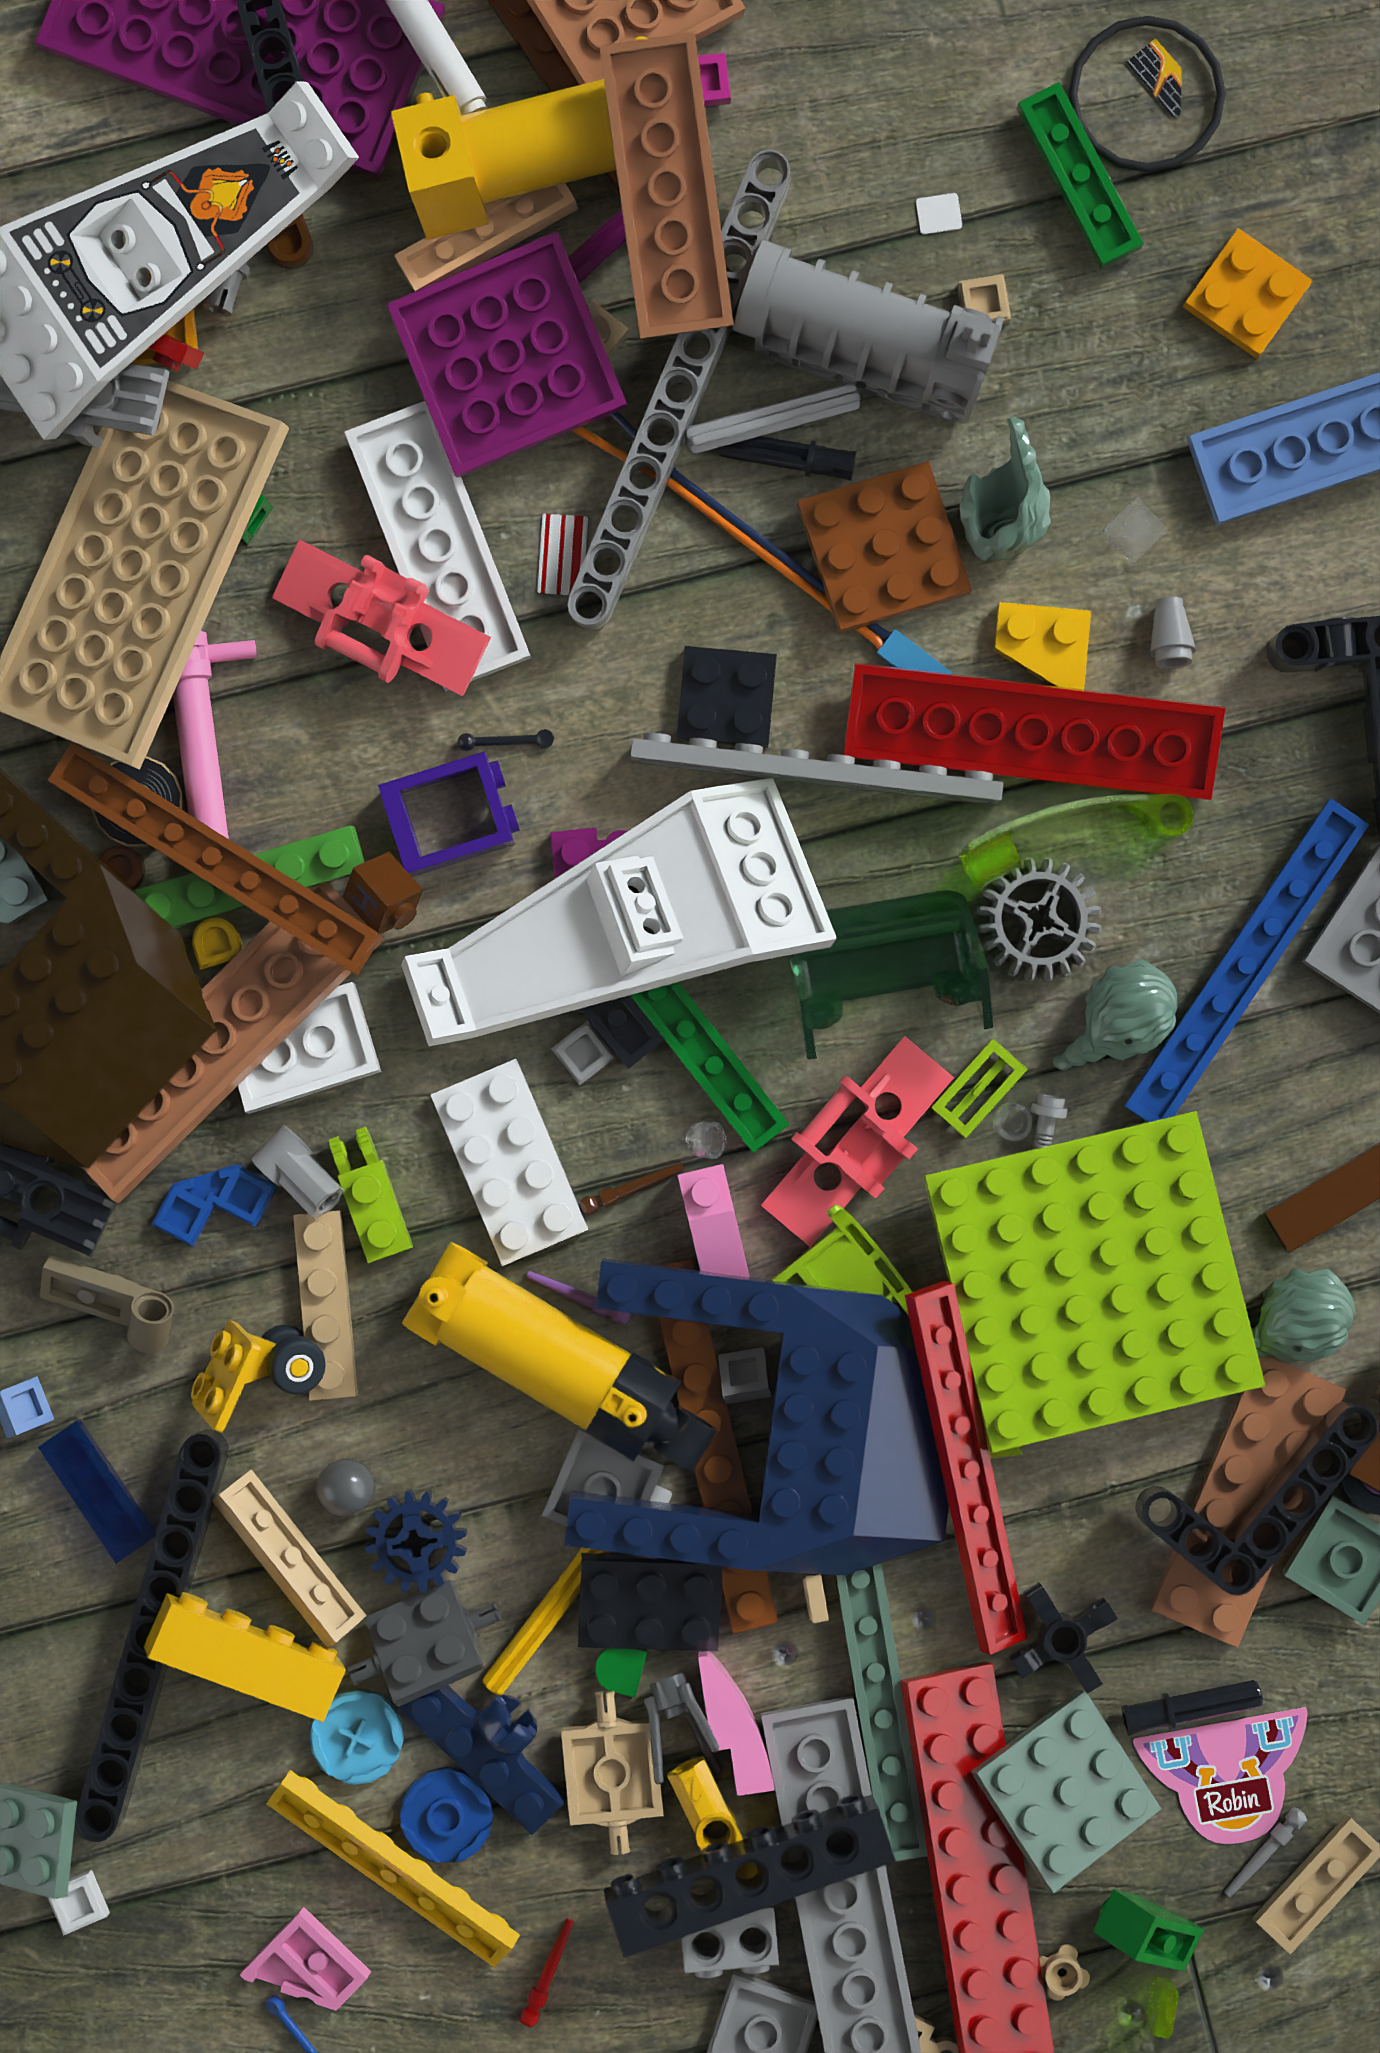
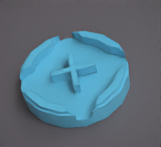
M363 1688L343 1690L336 1694L324 1722L314 1719L310 1731L311 1751L320 1769L329 1776L332 1775L334 1778L342 1780L341 1782L351 1785L371 1783L387 1774L399 1758L404 1741L402 1719L393 1703L380 1693Z

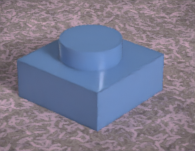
M38 1376L0 1391V1422L7 1439L54 1420Z

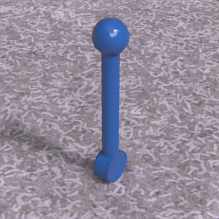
M272 1995L265 2002L267 2010L272 2015L278 2016L306 2053H318L285 2011L283 2000L277 1995Z

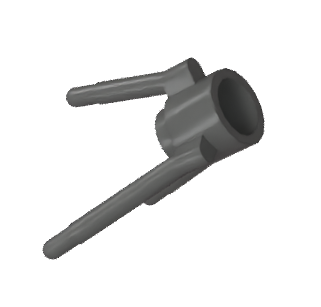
M685 1672L650 1684L653 1696L644 1699V1703L649 1715L654 1782L658 1785L663 1782L659 1712L661 1711L664 1712L666 1720L685 1713L712 1773L716 1776L720 1775L721 1768L714 1753L718 1751L719 1744L694 1698Z

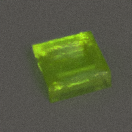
M1155 1975L1146 2023L1153 2036L1169 2039L1173 2032L1179 1992L1170 1978Z

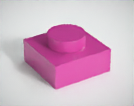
M718 53L698 56L705 107L731 104L726 54Z

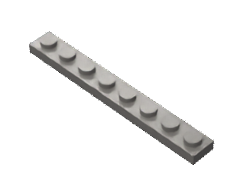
M650 732L643 733V739L633 738L631 763L766 779L773 778L775 780L995 806L1002 800L1004 782L992 781L993 774L983 771H965V777L946 775L947 768L940 766L920 765L919 772L900 770L901 763L890 760H873L872 767L855 765V758L847 755L828 754L827 761L808 759L809 752L803 750L781 749V756L762 754L763 747L754 744L737 743L735 744V750L716 748L717 741L710 739L690 738L689 745L670 743L671 736Z

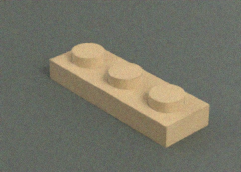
M1346 1814L1252 1918L1291 1955L1379 1859L1380 1844Z

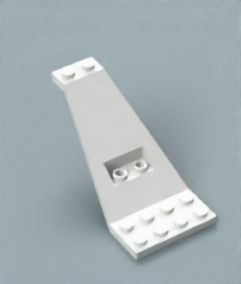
M767 778L689 791L450 948L405 956L401 966L428 1046H434L482 1036L745 963L828 948L832 946L837 937L774 779ZM628 886L635 887L639 893L630 891ZM643 927L651 928L655 934L647 933Z

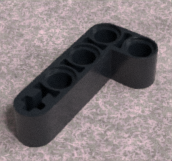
M238 0V11L266 108L269 112L297 81L304 82L280 1ZM266 9L267 19L271 28L262 30L258 19V10ZM280 50L285 52L284 58L276 64L264 62L265 57L272 51Z

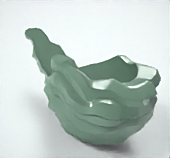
M1016 416L1007 419L1010 427L1011 459L1003 466L993 468L988 475L981 478L977 475H969L963 486L965 492L960 503V518L965 527L967 541L970 543L975 555L983 561L987 559L992 561L1000 559L1009 560L1013 556L1022 554L1027 548L1034 546L1044 537L1051 523L1049 517L1050 493L1043 485L1042 475L1036 463V454L1030 445V438L1025 430L1024 421Z
M1143 959L1134 961L1124 967L1111 966L1107 968L1104 976L1092 983L1085 997L1087 1007L1085 1011L1086 1030L1084 1035H1080L1074 1043L1070 1044L1062 1055L1055 1056L1053 1065L1062 1071H1066L1072 1066H1083L1088 1061H1098L1106 1055L1123 1061L1134 1055L1144 1054L1156 1048L1172 1031L1176 1023L1177 992L1172 981L1162 971Z
M1300 1268L1291 1269L1288 1276L1274 1280L1262 1293L1265 1301L1261 1306V1316L1257 1326L1251 1329L1258 1358L1272 1354L1284 1363L1296 1361L1309 1363L1329 1357L1348 1340V1331L1353 1325L1355 1315L1354 1301L1346 1286L1329 1269L1305 1272Z

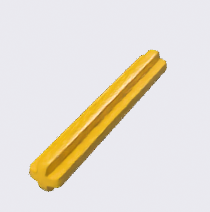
M581 1548L484 1675L482 1683L487 1689L496 1695H502L580 1594L581 1554H610V1551Z

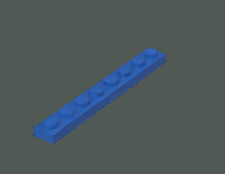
M1332 799L1325 802L1122 1107L1146 1123L1175 1116L1369 826L1367 822Z

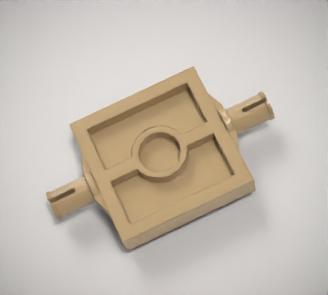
M606 1690L607 1709H605L603 1691L594 1693L598 1720L588 1725L561 1728L570 1826L594 1823L608 1827L610 1854H619L617 1836H620L621 1854H626L630 1852L627 1825L640 1818L664 1816L661 1784L658 1785L654 1782L649 1719L628 1721L616 1718L615 1691Z

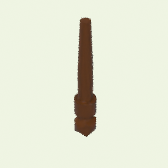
M678 1163L612 1189L611 1186L598 1191V1196L582 1198L579 1203L580 1210L585 1215L594 1214L599 1207L604 1206L606 1209L618 1204L617 1200L683 1171L684 1167L682 1163Z

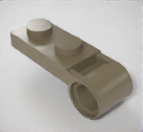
M49 1255L42 1270L40 1298L128 1326V1342L134 1349L140 1352L155 1353L161 1351L169 1342L174 1305L167 1295L138 1285L139 1283L127 1280L122 1276L108 1274L81 1265L76 1261Z

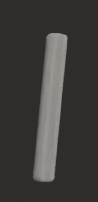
M843 384L689 426L685 430V442L690 453L698 454L857 410L860 407V395L855 384Z

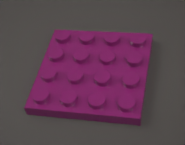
M558 231L387 304L457 478L471 474L628 407Z

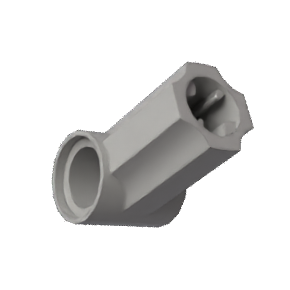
M282 1125L251 1157V1160L264 1175L279 1187L283 1186L307 1213L317 1219L322 1214L329 1212L339 1202V1198L344 1190L311 1157L313 1154L311 1149L292 1130Z

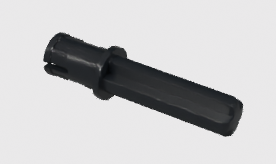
M763 436L718 448L721 457L805 471V477H810L812 473L846 479L848 481H852L857 455L856 451L816 445L817 441L811 440L809 445Z
M1251 1680L1169 1697L1168 1693L1161 1694V1699L1128 1706L1122 1705L1121 1711L1124 1726L1129 1736L1134 1733L1168 1727L1172 1731L1176 1730V1725L1260 1708L1263 1706V1695L1258 1682Z

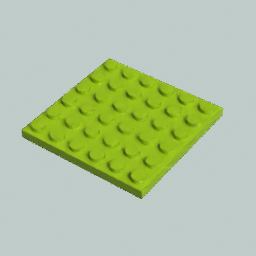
M1197 1111L923 1176L948 1282L954 1283L990 1452L994 1453L1265 1386Z

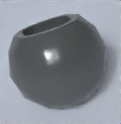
M340 1459L328 1464L319 1474L316 1491L322 1507L329 1514L341 1518L350 1516L373 1500L376 1487L372 1473L363 1463L355 1459Z

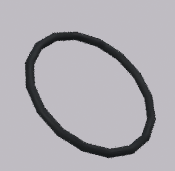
M1147 15L1117 21L1091 38L1074 63L1068 96L1098 155L1116 167L1147 173L1177 167L1203 150L1220 125L1226 92L1220 63L1202 37L1178 21ZM1145 25L1173 30L1195 44L1212 69L1217 94L1212 120L1198 141L1174 158L1149 163L1120 158L1099 144L1082 120L1077 95L1082 68L1095 48L1120 30Z

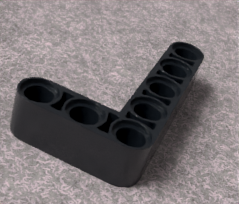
M1342 1402L1335 1405L1226 1537L1179 1497L1160 1486L1148 1487L1139 1494L1135 1506L1137 1517L1223 1591L1231 1595L1246 1594L1256 1586L1375 1441L1379 1431L1377 1417L1371 1410L1353 1402ZM1358 1413L1361 1416L1362 1428L1355 1436L1347 1437L1343 1431V1422L1349 1414ZM1328 1449L1332 1455V1464L1327 1471L1316 1473L1312 1465L1313 1458L1319 1451ZM1299 1486L1303 1493L1300 1505L1294 1509H1285L1282 1502L1285 1491L1290 1487ZM1156 1499H1168L1171 1505L1168 1517L1162 1521H1152L1149 1516L1151 1504ZM1261 1523H1270L1273 1528L1271 1540L1265 1545H1255L1252 1539L1255 1527ZM1195 1529H1204L1207 1534L1205 1546L1199 1551H1188L1185 1544L1188 1534ZM1230 1560H1241L1243 1564L1241 1576L1236 1581H1224L1222 1570L1225 1564Z

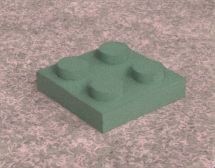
M1330 1494L1320 1507L1281 1574L1365 1625L1380 1601V1524Z
M9 1783L0 1784L1 1885L51 1899H58L68 1895L77 1801Z

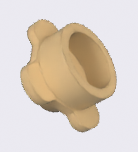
M1070 1944L1061 1945L1058 1952L1049 1957H1039L1042 1977L1047 1984L1046 1992L1051 1999L1056 2001L1075 1993L1079 1988H1085L1090 1980L1088 1971L1081 1968L1077 1960L1078 1952L1076 1948ZM1061 1968L1066 1969V1975L1059 1976L1058 1970Z

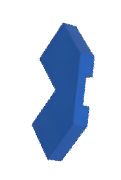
M239 1164L228 1166L174 1183L151 1225L190 1246H195L215 1207L257 1227L279 1186Z

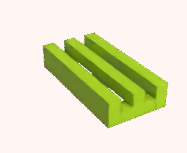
M991 1039L930 1108L940 1115L963 1138H967L1028 1069L996 1040ZM994 1052L999 1059L951 1112L945 1108L947 1103ZM1005 1065L1010 1066L1013 1071L972 1117L963 1124L958 1118Z

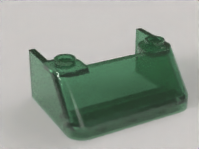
M941 890L826 910L837 937L832 946L787 955L797 1017L807 1060L817 1058L813 1029L831 1027L843 1016L842 1001L932 986L935 996L944 1003L961 1006L969 1002H976L984 1029L993 1028L988 965L967 900L959 892Z

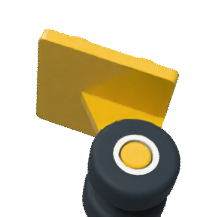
M228 1320L224 1330H219L212 1341L210 1355L212 1357L205 1373H200L194 1381L191 1390L192 1405L213 1430L222 1433L245 1384L268 1376L279 1389L286 1393L303 1394L309 1392L320 1383L324 1376L326 1368L324 1354L312 1340L304 1337V1333L294 1326H275L265 1332L260 1338L247 1333L239 1323Z

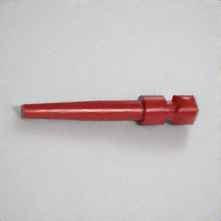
M566 1918L536 1986L531 1988L527 1998L529 2002L528 2007L521 2012L520 2022L527 2027H533L538 2023L540 2017L539 2009L544 2008L549 1993L547 1991L574 1924V1921Z

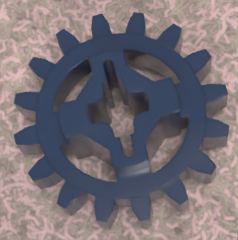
M407 1489L404 1497L405 1502L401 1503L397 1497L392 1495L387 1499L390 1508L389 1512L381 1508H377L373 1515L381 1523L380 1525H369L367 1527L366 1533L376 1537V1541L368 1544L365 1550L366 1553L378 1554L379 1558L371 1566L373 1571L384 1567L388 1571L384 1583L388 1585L397 1577L402 1580V1592H407L412 1582H417L421 1593H424L428 1589L430 1579H433L440 1587L445 1584L444 1570L456 1574L460 1566L452 1558L453 1556H465L467 1551L466 1547L457 1544V1540L466 1537L468 1531L467 1528L455 1527L454 1523L462 1515L460 1511L450 1514L445 1511L449 1501L447 1497H444L436 1504L431 1502L432 1490L427 1489L421 1499H416L413 1490ZM423 1511L434 1515L442 1525L434 1526L424 1519ZM403 1513L402 1530L386 1536L391 1521ZM412 1530H417L419 1537L431 1539L425 1542L421 1551H416L414 1544L402 1542L409 1538ZM447 1545L444 1558L437 1565L430 1568L431 1552L434 1549ZM398 1555L407 1561L410 1565V1570L398 1565L391 1556Z

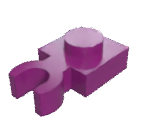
M596 827L550 832L555 879L628 831H614L608 835L606 840H598Z

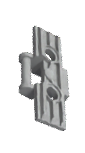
M129 364L110 380L62 434L72 435L81 444L93 447H101L103 443L102 437L95 435L93 425L155 436L170 371ZM0 375V410L26 414ZM30 422L29 428L41 437L33 423ZM61 434L56 439L52 440H59L61 438Z

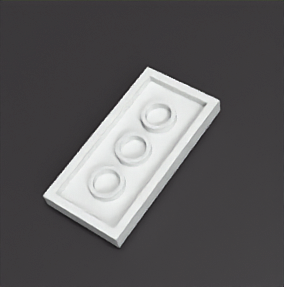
M517 1059L431 1094L502 1266L588 1230V1226Z

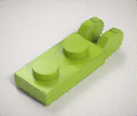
M365 1126L356 1130V1140L368 1164L366 1166L352 1170L347 1157L346 1146L340 1137L337 1136L328 1141L335 1164L340 1172V1175L337 1177L341 1188L344 1190L343 1194L367 1262L371 1263L413 1248V1244L383 1160L379 1161L369 1130Z

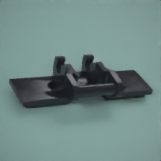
M0 1144V1197L23 1208L19 1215L18 1223L0 1216V1236L12 1241V1247L22 1250L31 1233L34 1232L91 1257L117 1202L113 1201L102 1189L49 1167L50 1162L54 1163L55 1159ZM43 1188H51L57 1194L58 1201L56 1207L49 1213H37L35 1209L37 1197Z

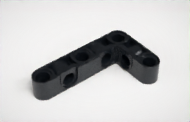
M1380 616L1361 618L1340 617L1286 626L1267 645L1266 655L1268 661L1276 670L1287 673L1312 670L1318 672L1324 667L1353 664V667L1358 668L1360 673L1363 672L1366 707L1363 708L1368 764L1373 765L1376 798L1372 802H1374L1377 830L1380 835V647H1378L1374 640L1375 630L1380 629ZM1284 638H1292L1299 643L1301 647L1299 659H1291L1283 653L1281 646Z

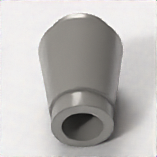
M1180 597L1158 599L1155 602L1156 610L1154 612L1150 656L1155 658V666L1158 668L1175 669L1188 666L1192 663V654L1196 652V647L1186 611L1183 607V599Z

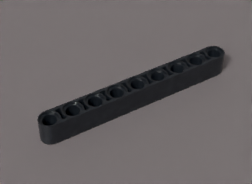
M205 1429L193 1434L184 1441L179 1451L75 1816L77 1832L82 1838L90 1842L107 1840L122 1824L126 1816L168 1665L148 1658L144 1648L146 1639L143 1637L142 1628L145 1623L155 1622L164 1598L160 1597L155 1589L157 1578L166 1577L172 1580L176 1587L175 1597L180 1598L182 1592L189 1593L214 1507L212 1500L217 1496L228 1458L229 1447L227 1440L221 1433L215 1430ZM197 1441H206L214 1447L215 1459L212 1464H203L195 1458L194 1446ZM192 1486L201 1493L202 1504L199 1509H190L182 1503L181 1491L183 1487ZM170 1532H180L188 1538L189 1550L186 1554H177L171 1550L168 1544ZM131 1669H142L149 1675L150 1687L143 1690L133 1686L129 1678ZM120 1714L131 1716L136 1721L137 1733L128 1735L121 1732L116 1723L117 1716ZM114 1760L123 1767L124 1778L121 1780L109 1778L103 1768L104 1761ZM102 1806L107 1809L111 1816V1824L100 1825L96 1823L91 1816V1807Z

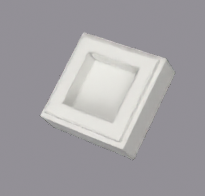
M92 1870L69 1879L68 1895L66 1897L58 1899L48 1898L63 1936L101 1920L110 1913Z

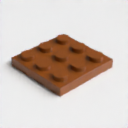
M929 461L798 500L796 506L839 634L970 595L972 592V587Z

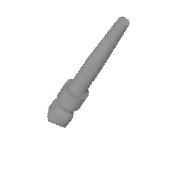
M1293 1807L1285 1816L1286 1821L1283 1824L1279 1822L1270 1832L1272 1836L1254 1854L1225 1889L1224 1892L1229 1897L1271 1857L1281 1844L1285 1846L1294 1836L1292 1834L1294 1829L1299 1830L1307 1822L1305 1814L1300 1809Z

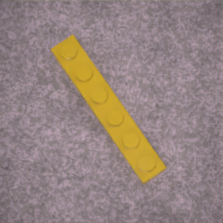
M290 1770L266 1803L495 1968L512 1950L520 1934L511 1929L502 1917L489 1913L472 1901L463 1889L450 1885L433 1873L428 1864L419 1859L412 1858L397 1847L389 1836L373 1830L358 1819L350 1808L337 1804L320 1792L311 1780L300 1777Z

